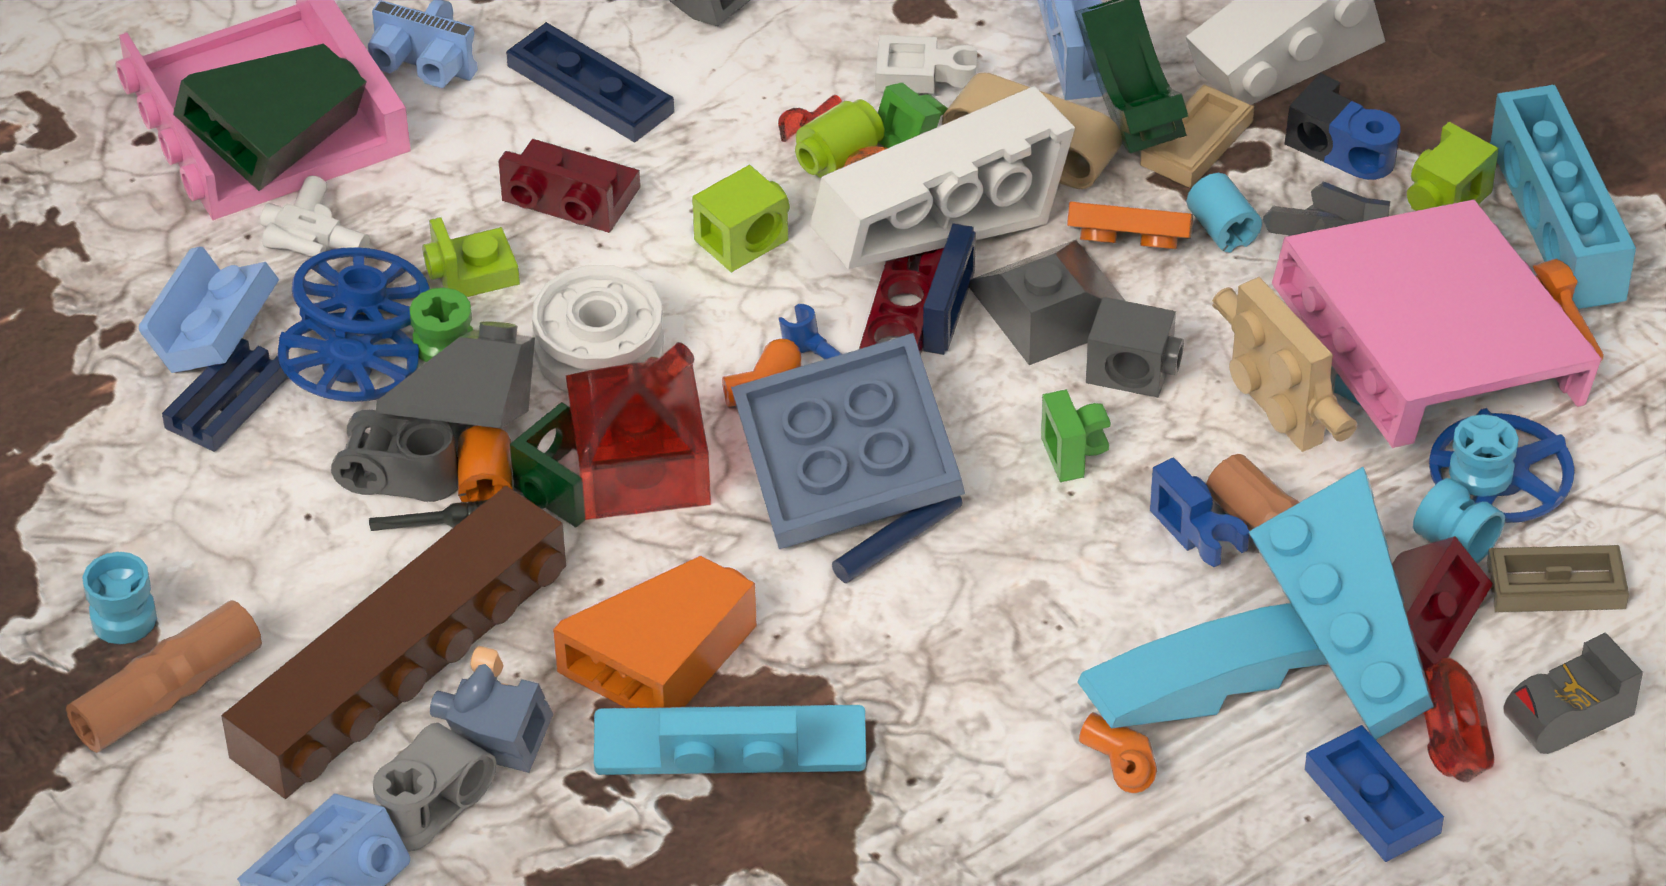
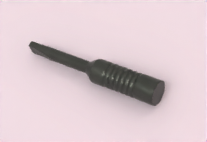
M487 500L452 503L443 511L369 518V526L371 531L442 523L454 528Z

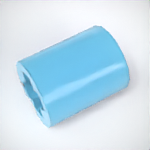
M1209 174L1201 178L1189 191L1186 200L1188 209L1222 251L1232 252L1234 248L1240 245L1247 247L1260 233L1262 227L1260 215L1226 174Z

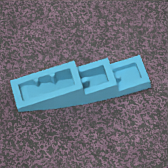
M1291 603L1262 607L1205 622L1143 644L1083 671L1077 682L1110 728L1217 715L1227 695L1279 689L1289 669L1325 665L1328 663Z

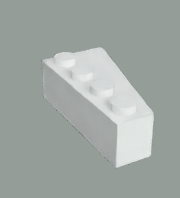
M1035 86L822 176L809 226L846 268L852 269L944 248L953 223L974 227L976 240L1046 225L1075 127Z

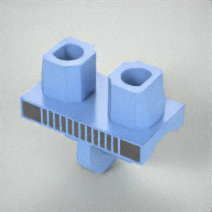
M379 0L373 8L374 33L368 43V52L381 71L392 73L400 67L402 62L417 65L418 77L425 84L444 88L454 76L470 81L477 72V62L473 59L472 55L474 26L453 20V7L449 1L433 0L425 12Z

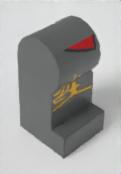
M1604 632L1584 642L1582 655L1550 670L1548 674H1536L1522 681L1507 697L1503 706V712L1537 751L1549 754L1634 716L1643 671Z

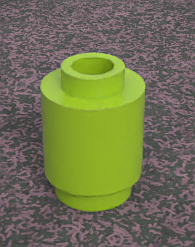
M865 100L843 101L798 129L795 146L797 160L806 172L817 175L820 178L860 161L876 150L878 142L884 138L883 122L874 107Z

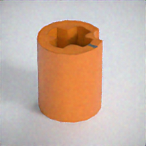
M473 426L463 431L459 436L457 443L458 496L462 502L488 500L504 486H508L513 490L510 452L511 439L503 429Z

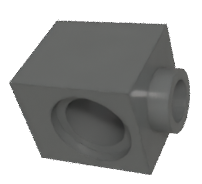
M1103 297L1088 337L1086 383L1159 398L1166 374L1177 375L1183 354L1184 339L1174 337L1176 311Z

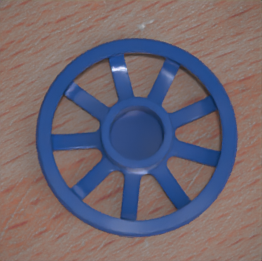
M360 247L339 248L319 253L306 260L296 271L292 280V296L300 308L299 315L304 320L311 318L322 325L335 329V336L345 338L347 332L380 334L382 339L392 338L393 331L411 325L410 306L392 300L416 298L422 292L430 290L429 284L421 271L407 260L385 251ZM353 257V265L342 269L340 272L334 270L327 263V261L333 259ZM364 258L388 262L391 266L382 272L372 266L364 265ZM312 269L335 286L306 281L305 276ZM405 272L409 273L416 280L415 285L387 288L389 283ZM307 295L329 297L331 299L312 303ZM340 308H346L342 318L328 313ZM378 309L397 315V317L385 320ZM363 312L370 321H355L358 313Z
M344 312L329 314L342 318ZM357 314L355 321H370L367 315ZM302 318L301 321L291 326L286 332H281L278 345V361L286 376L293 383L314 395L337 401L363 402L381 398L415 372L418 367L419 348L418 344H413L412 340L400 329L393 331L392 338H390L397 344L373 345L382 339L380 334L358 336L356 333L347 332L345 338L335 336V331L330 327L322 325L311 318L306 320ZM313 330L325 340L302 335ZM291 348L318 351L317 353L289 359V350ZM379 357H404L407 360V367L404 369ZM321 364L325 373L317 384L306 380L298 374L306 368ZM372 369L388 375L395 382L375 389L369 376ZM335 380L346 383L357 382L360 392L338 391L331 389Z

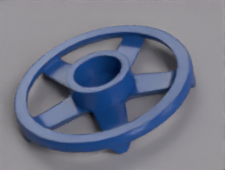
M1487 408L1481 409L1476 415L1497 416L1507 421L1514 429L1531 434L1541 441L1517 447L1516 457L1513 459L1512 483L1505 491L1493 496L1482 497L1474 495L1472 500L1475 503L1483 501L1492 505L1497 496L1513 495L1522 489L1542 502L1543 505L1532 510L1504 513L1505 523L1533 520L1544 516L1558 507L1568 496L1574 480V463L1566 447L1565 437L1562 434L1556 435L1545 426L1533 420L1511 414L1491 413ZM1464 419L1447 427L1437 437L1432 446L1429 469L1435 485L1439 481L1444 480L1441 468L1450 466L1451 455L1454 452L1445 451V449L1453 441L1455 428ZM1552 454L1557 456L1562 469V482L1557 492L1529 471L1530 465Z

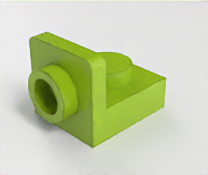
M442 217L429 220L431 243L423 244L422 250L426 269L431 280L440 278L445 288L456 289L465 294L466 297L520 284L519 268L502 227L450 239Z

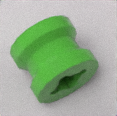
M443 287L422 292L412 301L409 308L411 326L414 329L412 334L413 344H418V357L424 362H428L456 339L473 330V327L470 325L472 321L470 301L465 294L456 289Z

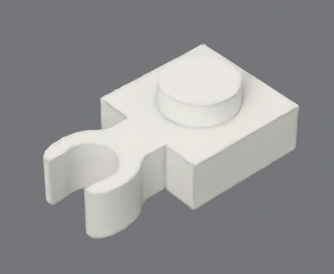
M879 35L875 91L884 92L886 86L902 82L916 93L934 94L935 82H946L951 86L964 88L971 78L976 75L977 48L970 45H957L949 49H937V37Z

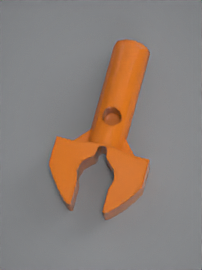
M1558 259L1534 265L1533 268L1537 274V279L1553 299L1561 305L1565 314L1584 338L1594 347L1602 361L1604 354L1572 299L1578 281L1570 267Z

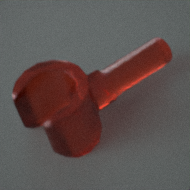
M832 95L813 112L803 108L786 110L778 119L781 141H788L792 135L797 133L799 128L841 103V98L837 95Z

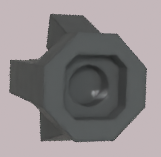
M1323 181L1312 189L1313 205L1309 206L1306 210L1272 206L1263 216V222L1269 233L1292 236L1388 217L1391 201L1365 198Z

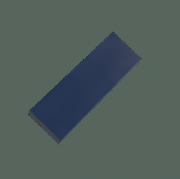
M547 22L506 51L507 66L634 143L675 113L674 97Z

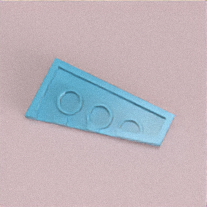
M1364 467L1357 469L1249 531L1261 556L1375 740L1434 707L1415 638L1404 607L1399 582L1388 551L1389 547L1374 502L1371 484Z

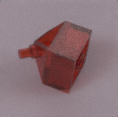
M677 342L661 357H650L644 363L624 364L566 375L573 452L577 475L583 481L586 520L711 505L709 452L693 369L695 359L693 353L685 344Z

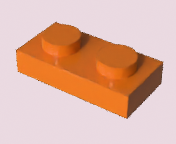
M1069 202L1067 226L1081 228L1080 240L1116 243L1117 231L1141 234L1140 246L1177 249L1178 237L1191 239L1193 214Z

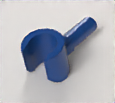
M797 304L794 307L797 323H790L782 317L778 318L782 339L793 341L799 347L801 353L812 351L823 359L842 354L827 343V340L818 333L815 311L811 306Z

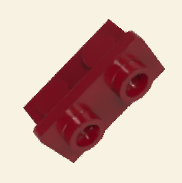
M533 138L521 155L505 151L498 160L502 201L608 233L611 232L640 189V170Z

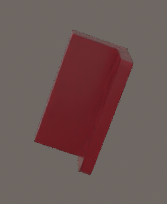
M1456 536L1401 552L1392 563L1425 676L1440 672L1493 585Z

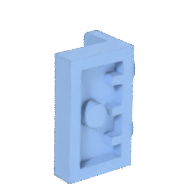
M204 247L191 248L139 324V331L171 373L226 363L278 283L279 278L267 262L242 267L231 265L220 270Z
M334 793L239 876L237 880L241 886H385L410 863V855L385 807Z

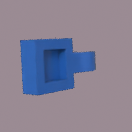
M1174 457L1153 467L1150 512L1187 551L1197 547L1201 559L1212 567L1221 564L1222 546L1218 541L1232 543L1241 553L1248 551L1249 529L1247 525L1235 516L1216 514L1211 511L1213 499L1207 485L1201 478L1191 476Z

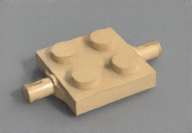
M1260 276L1239 285L1238 295L1230 287L1220 290L1212 300L1214 304L1212 306L1231 324V329L1234 332L1233 356L1229 364L1231 377L1237 388L1244 394L1249 393L1266 412L1274 429L1279 433H1285L1301 452L1323 443L1325 427L1336 441H1344L1353 435L1357 428L1355 426L1357 422L1337 403V398L1333 394L1330 378L1333 354Z

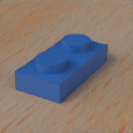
M1363 725L1306 753L1304 770L1385 862L1442 833L1444 816Z

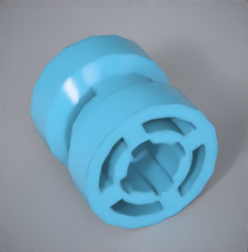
M1446 478L1439 481L1422 500L1413 520V529L1415 533L1430 543L1456 536L1478 564L1488 555L1489 548H1493L1499 539L1505 524V515L1488 502L1475 503L1470 499L1467 488L1451 478Z
M126 552L107 553L94 559L86 567L82 577L86 600L90 604L89 613L93 631L100 639L113 644L133 643L146 637L154 628L157 620L154 598L150 593L151 584L147 565L140 557Z

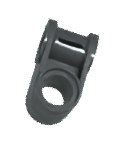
M361 410L351 416L347 424L346 433L349 439L345 449L337 453L331 464L333 478L343 488L361 495L381 494L414 498L424 502H435L445 499L457 490L458 457L453 431L447 422L378 414L376 410ZM367 428H371L369 434L365 433ZM365 471L370 472L368 476H364Z

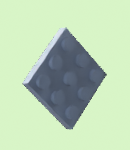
M913 333L731 387L779 549L965 494L962 478Z

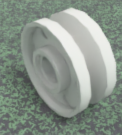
M585 265L564 271L547 282L534 300L532 326L535 334V359L543 376L559 389L583 397L614 396L634 390L650 379L663 360L664 345L662 302L654 286L637 272L615 265Z

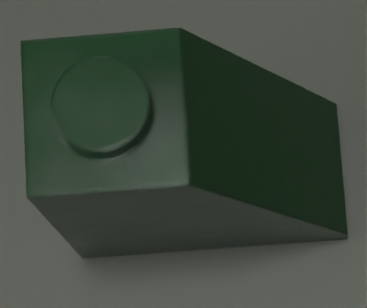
M323 43L189 74L181 80L173 115L260 191L357 115L367 81L360 76L358 70L350 61L340 58Z

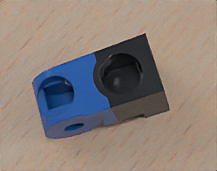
M1320 73L1289 106L1284 144L1358 178L1376 180L1386 177L1393 171L1396 163L1401 132L1399 122L1388 112L1377 109L1366 110L1362 105L1339 95L1341 82Z

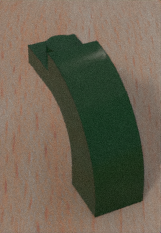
M1109 0L1075 11L1100 92L1111 119L1121 131L1122 144L1125 149L1131 154L1187 136L1182 118L1189 116L1182 93L1173 90L1165 78L1152 44L1140 1Z

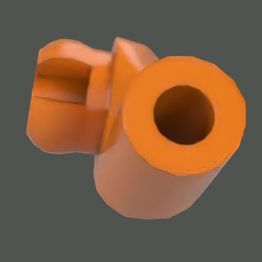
M788 339L773 340L765 346L753 371L722 377L723 393L727 406H736L731 387L801 367L799 347Z
M1092 712L1082 726L1079 742L1109 756L1114 780L1118 787L1125 792L1138 793L1149 788L1155 780L1157 766L1148 737L1128 727L1110 728L1101 715Z

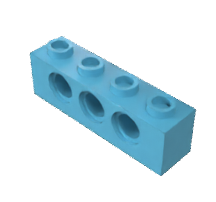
M1548 85L1497 93L1490 144L1499 148L1497 163L1544 262L1558 259L1570 267L1578 281L1572 298L1578 309L1627 301L1636 247L1556 86Z

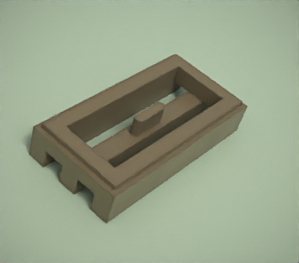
M1619 545L1489 548L1487 568L1488 573H1491L1490 580L1493 583L1491 592L1495 593L1493 601L1495 612L1619 610L1627 608L1629 591ZM1609 570V571H1603V572H1572V571ZM1507 572H1545V573H1518V574H1507Z

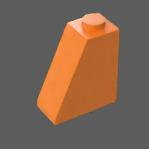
M698 556L561 620L553 629L557 672L625 708L685 707L757 626L755 583L733 568H724L702 556Z

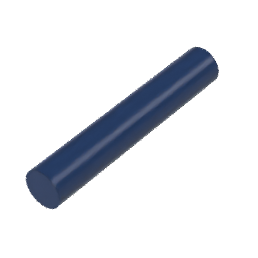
M961 496L906 512L832 562V569L835 575L843 583L850 582L959 509L963 504Z

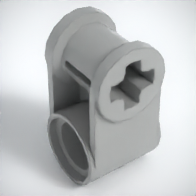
M432 723L425 727L416 736L414 741L392 761L378 770L374 775L373 793L376 801L382 807H385L407 851L421 849L429 844L463 810L480 800L492 783L496 772L495 756L442 724Z

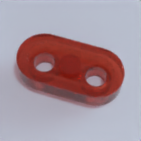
M1444 657L1424 670L1434 705L1433 708L1424 712L1430 740L1427 750L1432 763L1443 775L1447 777L1453 776L1461 782H1469L1493 767L1495 760L1483 699L1477 684L1460 663L1452 658Z

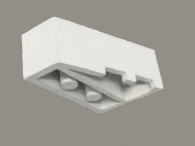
M1233 0L1186 36L1197 72L1218 91L1250 105L1385 42L1374 0Z

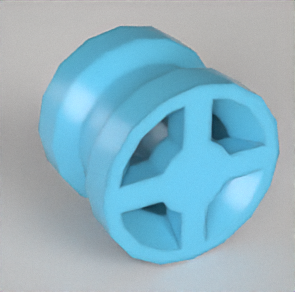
M1482 414L1470 416L1462 420L1454 432L1452 445L1454 452L1451 455L1449 466L1450 478L1467 488L1470 495L1485 497L1497 495L1505 491L1512 483L1513 459L1516 457L1519 440L1516 430L1507 421L1497 416Z

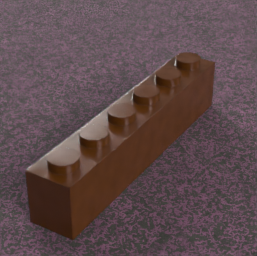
M504 486L224 712L221 717L229 758L284 799H287L306 782H312L317 779L332 760L354 742L365 739L374 730L379 721L402 702H408L416 697L426 682L449 663L459 661L468 652L473 643L495 625L506 622L514 614L517 607L538 589L552 584L566 567L563 523L508 486Z

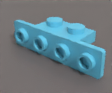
M862 705L602 708L596 710L594 715V771L598 775L862 771L866 768L865 708Z

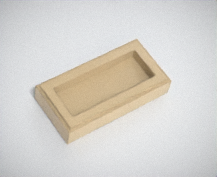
M1205 84L1185 103L1189 117L1182 118L1187 136L1141 150V166L1189 188L1194 186L1253 122L1254 106Z

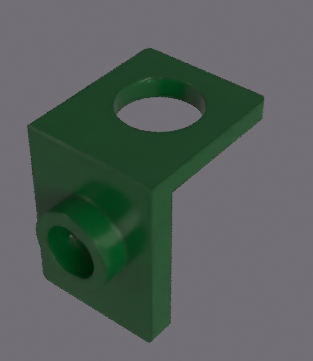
M561 402L510 443L514 488L522 492L529 501L541 509H548L576 528L586 520L583 481L579 475L558 463L559 460L573 449L570 407ZM556 428L555 438L550 448L545 453L538 450L537 448L543 437L549 431Z

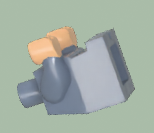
M478 646L474 649L470 662L474 673L468 679L461 680L455 694L436 691L431 700L430 715L446 720L453 732L495 756L496 765L529 773L553 717V712L548 702L544 700L545 696L539 683L521 679L518 686L500 683L497 677L500 675L504 665L498 652L494 649Z

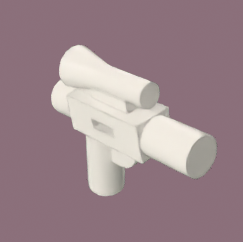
M309 176L304 180L294 205L286 203L284 207L267 203L260 216L261 225L266 227L262 238L264 247L289 249L311 257L339 248H368L370 237L367 234L340 226V220L332 218L331 210L321 204L327 190V184L322 178L317 176Z

